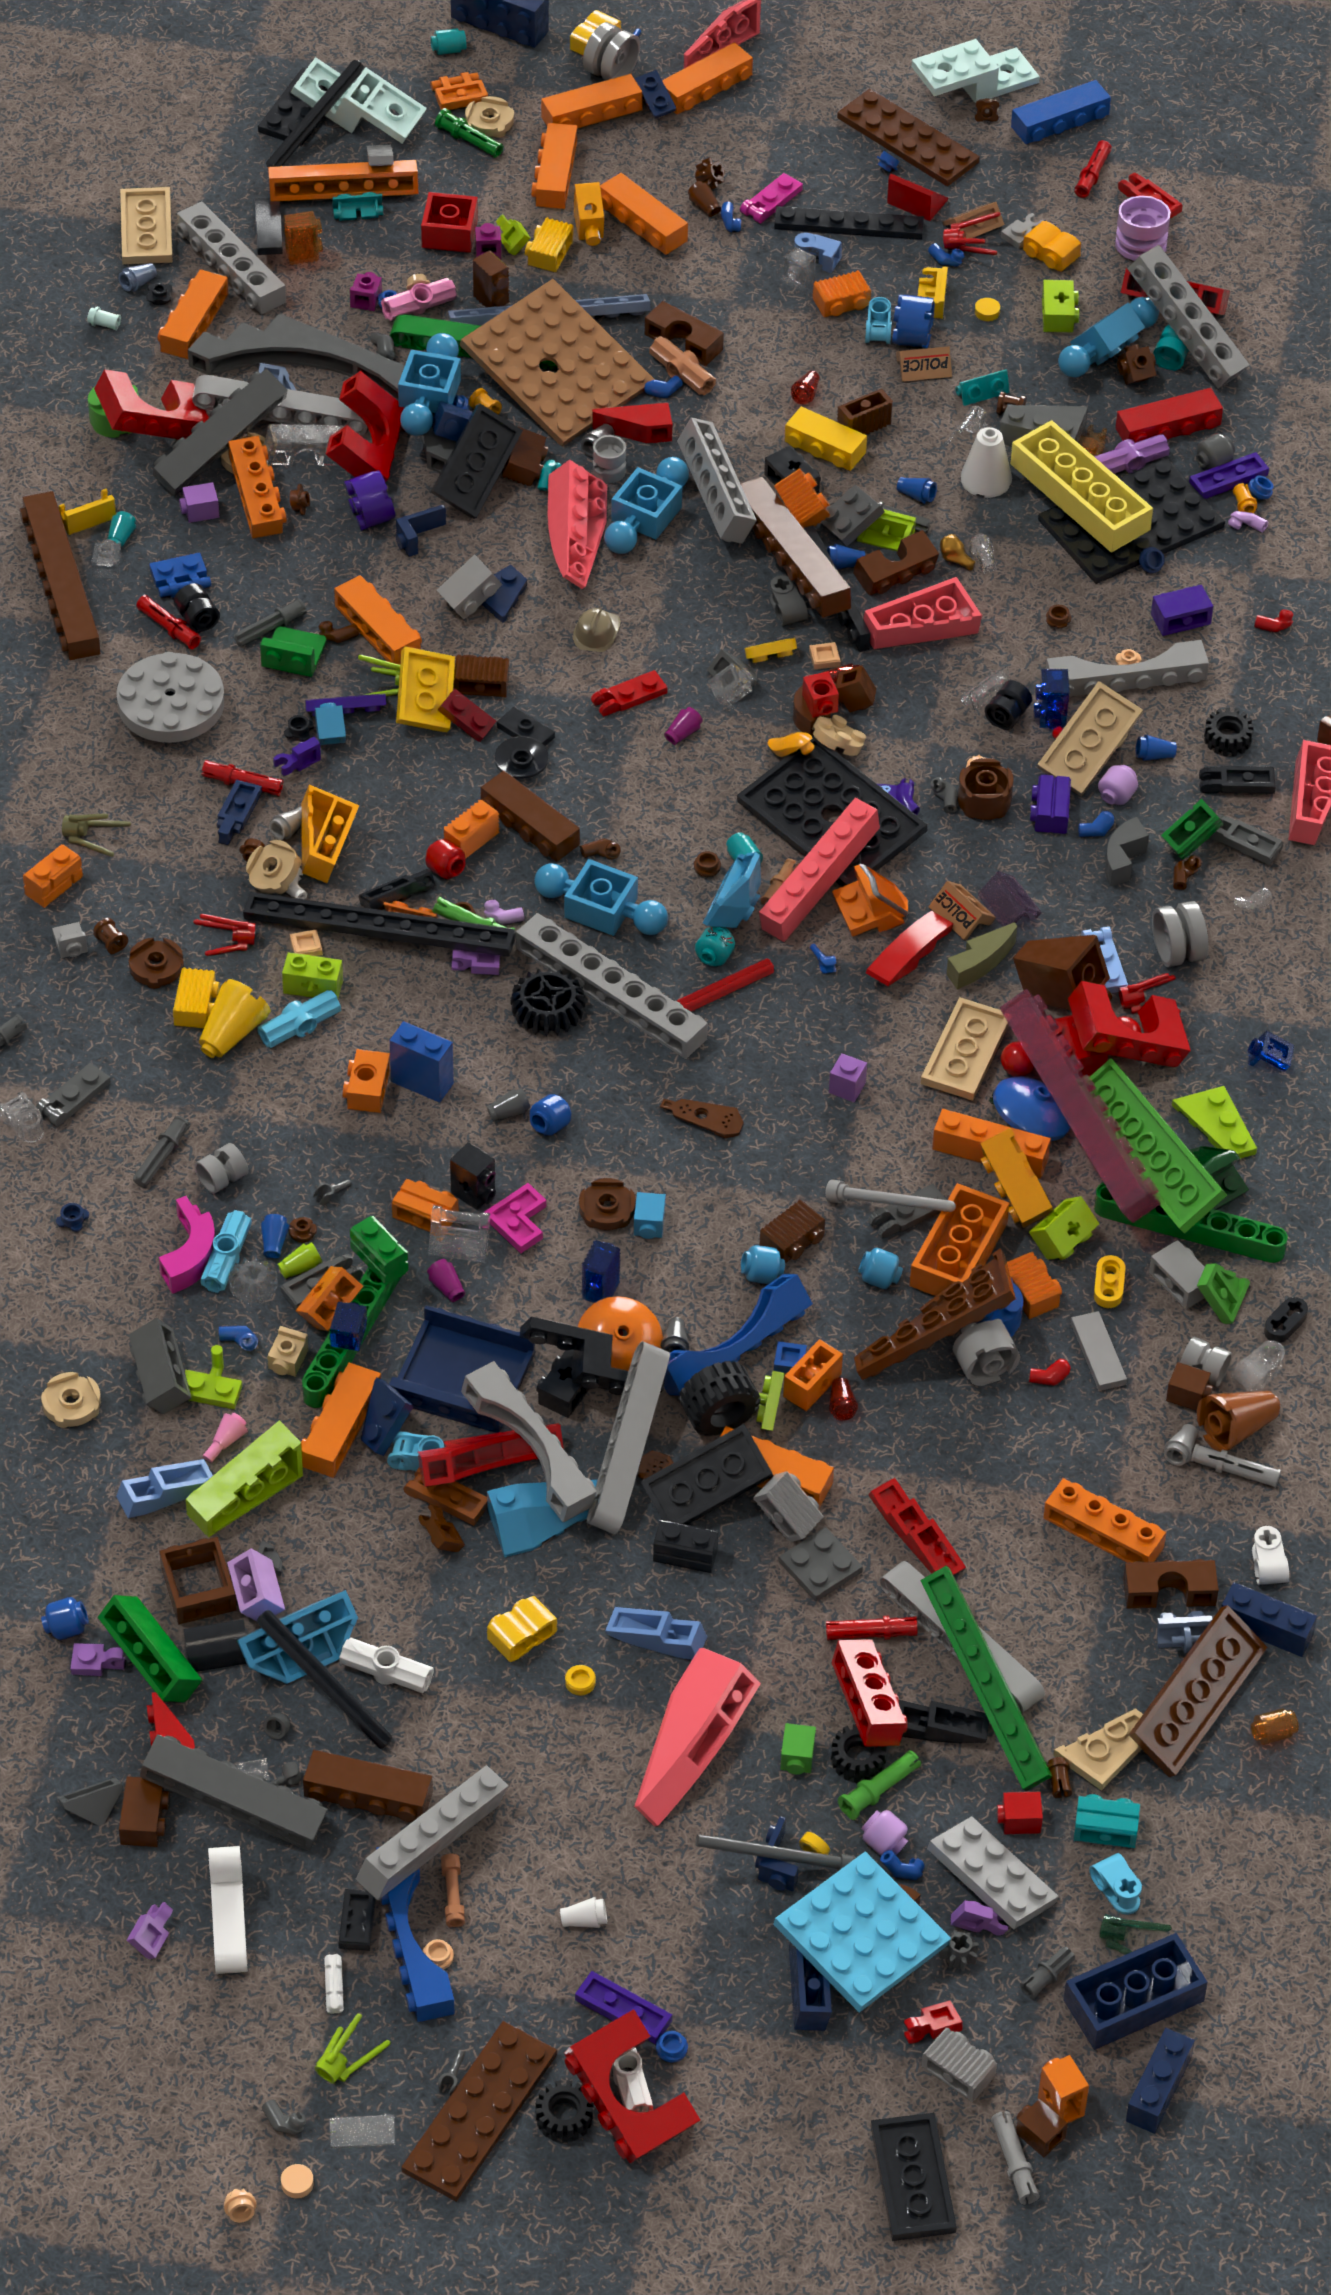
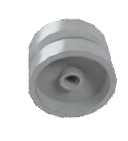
M608 22L600 24L590 36L583 55L584 69L596 76H602L605 80L631 74L640 53L641 42L639 37L625 30L621 31V28Z
M1195 901L1179 903L1176 909L1172 906L1154 909L1152 914V931L1156 949L1164 966L1182 965L1185 958L1189 962L1201 961L1207 958L1209 949L1207 928L1200 907Z

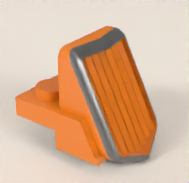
M864 864L854 866L858 881L832 891L836 904L852 937L876 927L879 932L905 923L903 917L908 915V899L894 883Z

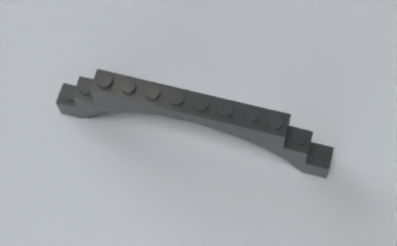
M281 313L276 316L264 331L242 322L226 340L203 332L188 349L189 367L211 376L242 367L260 366V363L304 365L331 370L349 377L362 371L396 400H398V383L405 367L401 363ZM431 427L426 434L419 437L423 443L427 468L441 473L457 442L435 435Z

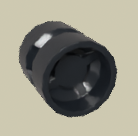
M197 583L186 585L175 595V607L189 628L195 633L212 629L218 623L220 612L202 585Z
M1014 680L1006 681L986 705L984 710L985 716L992 725L1003 730H1010L1033 701L1032 694L1020 682Z

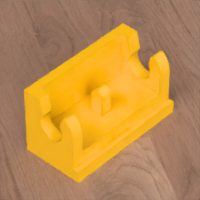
M948 267L924 268L922 274L934 277L919 278L918 296L934 298V318L943 319Z
M107 488L101 490V499L67 511H65L64 504L58 506L64 528L69 535L110 521L116 515L115 499L112 495L108 496Z

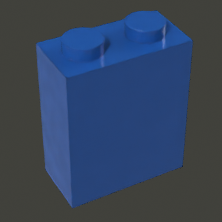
M403 1021L389 1040L391 1082L440 1103L454 1084L453 1042Z

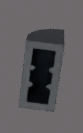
M244 1619L183 1629L187 1661L196 1672L247 1664L237 1642L238 1639L246 1636Z

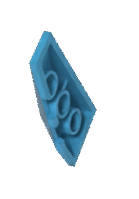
M591 1480L596 1487L597 1480ZM546 1482L513 1484L487 1491V1510L504 1557L538 1548L542 1545V1542L552 1536H558L564 1532V1529L574 1523L587 1519L589 1509L562 1522L546 1501Z

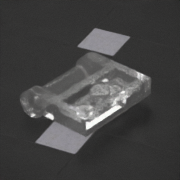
M433 1205L428 1255L485 1263L491 1214L481 1212L480 1215L442 1209V1206ZM441 1221L479 1226V1231L442 1226Z

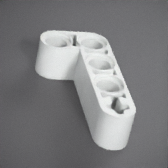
M240 1846L208 1848L216 1974L248 1972Z

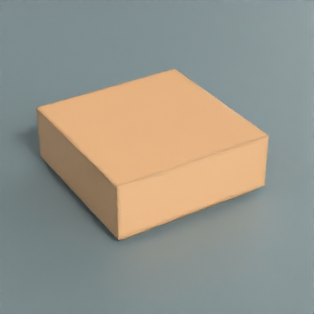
M835 642L809 645L814 670L840 667L841 661Z
M317 929L290 934L294 953L311 956L323 955Z

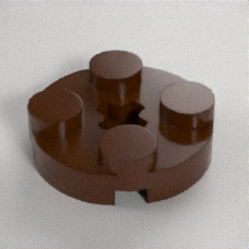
M147 938L135 944L130 951V958L128 960L130 974L136 981L152 989L172 983L181 975V970L184 968L182 950L178 944L170 939L163 938V941H154V938ZM153 959L155 961L162 960L160 964H151Z
M597 1179L591 1182L590 1187L586 1190L584 1188L580 1193L579 1212L588 1227L601 1230L625 1228L634 1217L636 1206L635 1194L631 1188L629 1191L628 1188L624 1187V1182L618 1179ZM604 1201H610V1204L613 1206L603 1207L602 1205H604Z

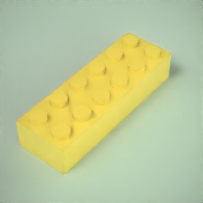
M1052 420L1012 442L1011 465L1111 553L1151 530L1153 507Z

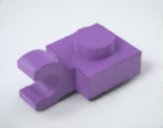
M455 949L452 956V970H465L471 967V973L499 975L500 955Z
M74 1643L70 1668L71 1674L102 1676L103 1668L124 1670L126 1660L123 1657L124 1651L121 1648L115 1647L105 1652L104 1644Z
M965 1900L951 1914L952 1926L969 1931L980 1932L984 1929L995 1935H1003L1008 1930V1926L998 1922V1920L1003 1919L993 1911V1908L983 1906L976 1901Z
M162 1902L159 1908L155 1904L152 1905L147 1914L140 1915L127 1941L146 1958H156L169 1934L163 1926L171 1916L173 1909L165 1902Z

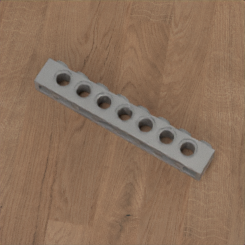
M536 913L516 931L517 950L547 969L550 967L552 972H557L561 969L563 975L571 973L573 980L578 979L580 987H583L586 995L683 1058L687 1059L707 1040L708 1023L701 1016L685 1009L682 1004L668 998L658 988L651 987L636 974L630 973L619 966L616 961L608 959L593 946H588L580 941L573 933L563 930L551 919H546L539 913Z

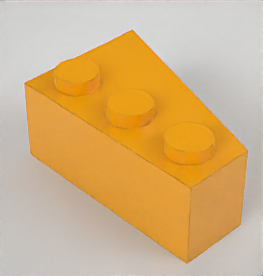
M312 785L308 786L301 803L302 873L327 883L359 805Z
M1010 1127L980 1143L983 1155L985 1156L980 1160L987 1173L993 1172L998 1182L994 1183V1186L1001 1199L1007 1197L1011 1205L1009 1207V1214L1014 1223L1020 1221L1024 1228L1046 1217L1053 1211V1207Z

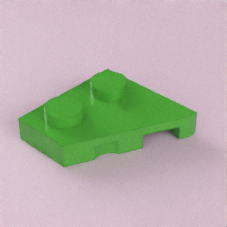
M1214 1263L1206 1264L1197 1287L1220 1321L1224 1324H1233L1250 1281L1246 1278L1239 1279L1236 1277V1273L1225 1270L1224 1267Z

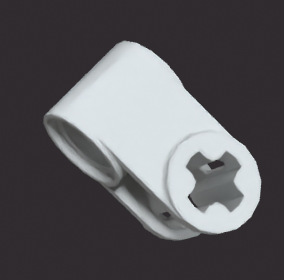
M1271 1526L1260 1527L1254 1535L1255 1543L1252 1547L1255 1576L1259 1577L1256 1580L1257 1584L1288 1583L1289 1566L1284 1553L1280 1532Z

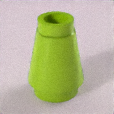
M311 1242L307 1245L303 1243L277 1265L286 1279L315 1268L322 1263V1260Z

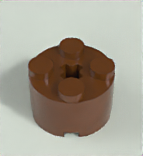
M991 758L975 759L970 762L968 767L963 768L959 777L958 803L964 811V815L968 818L981 820L1004 817L1012 802L1014 781L1012 771L1008 767L1006 769L1001 766L1000 761Z

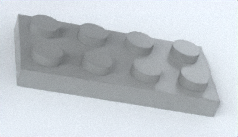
M972 1816L929 1842L927 1849L990 1908H993V1911L1013 1929L1036 1917L1057 1902L1059 1896Z

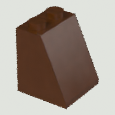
M1096 935L1030 940L1013 957L1027 1000L1070 1011L1068 997L1081 981L1105 985L1110 979Z

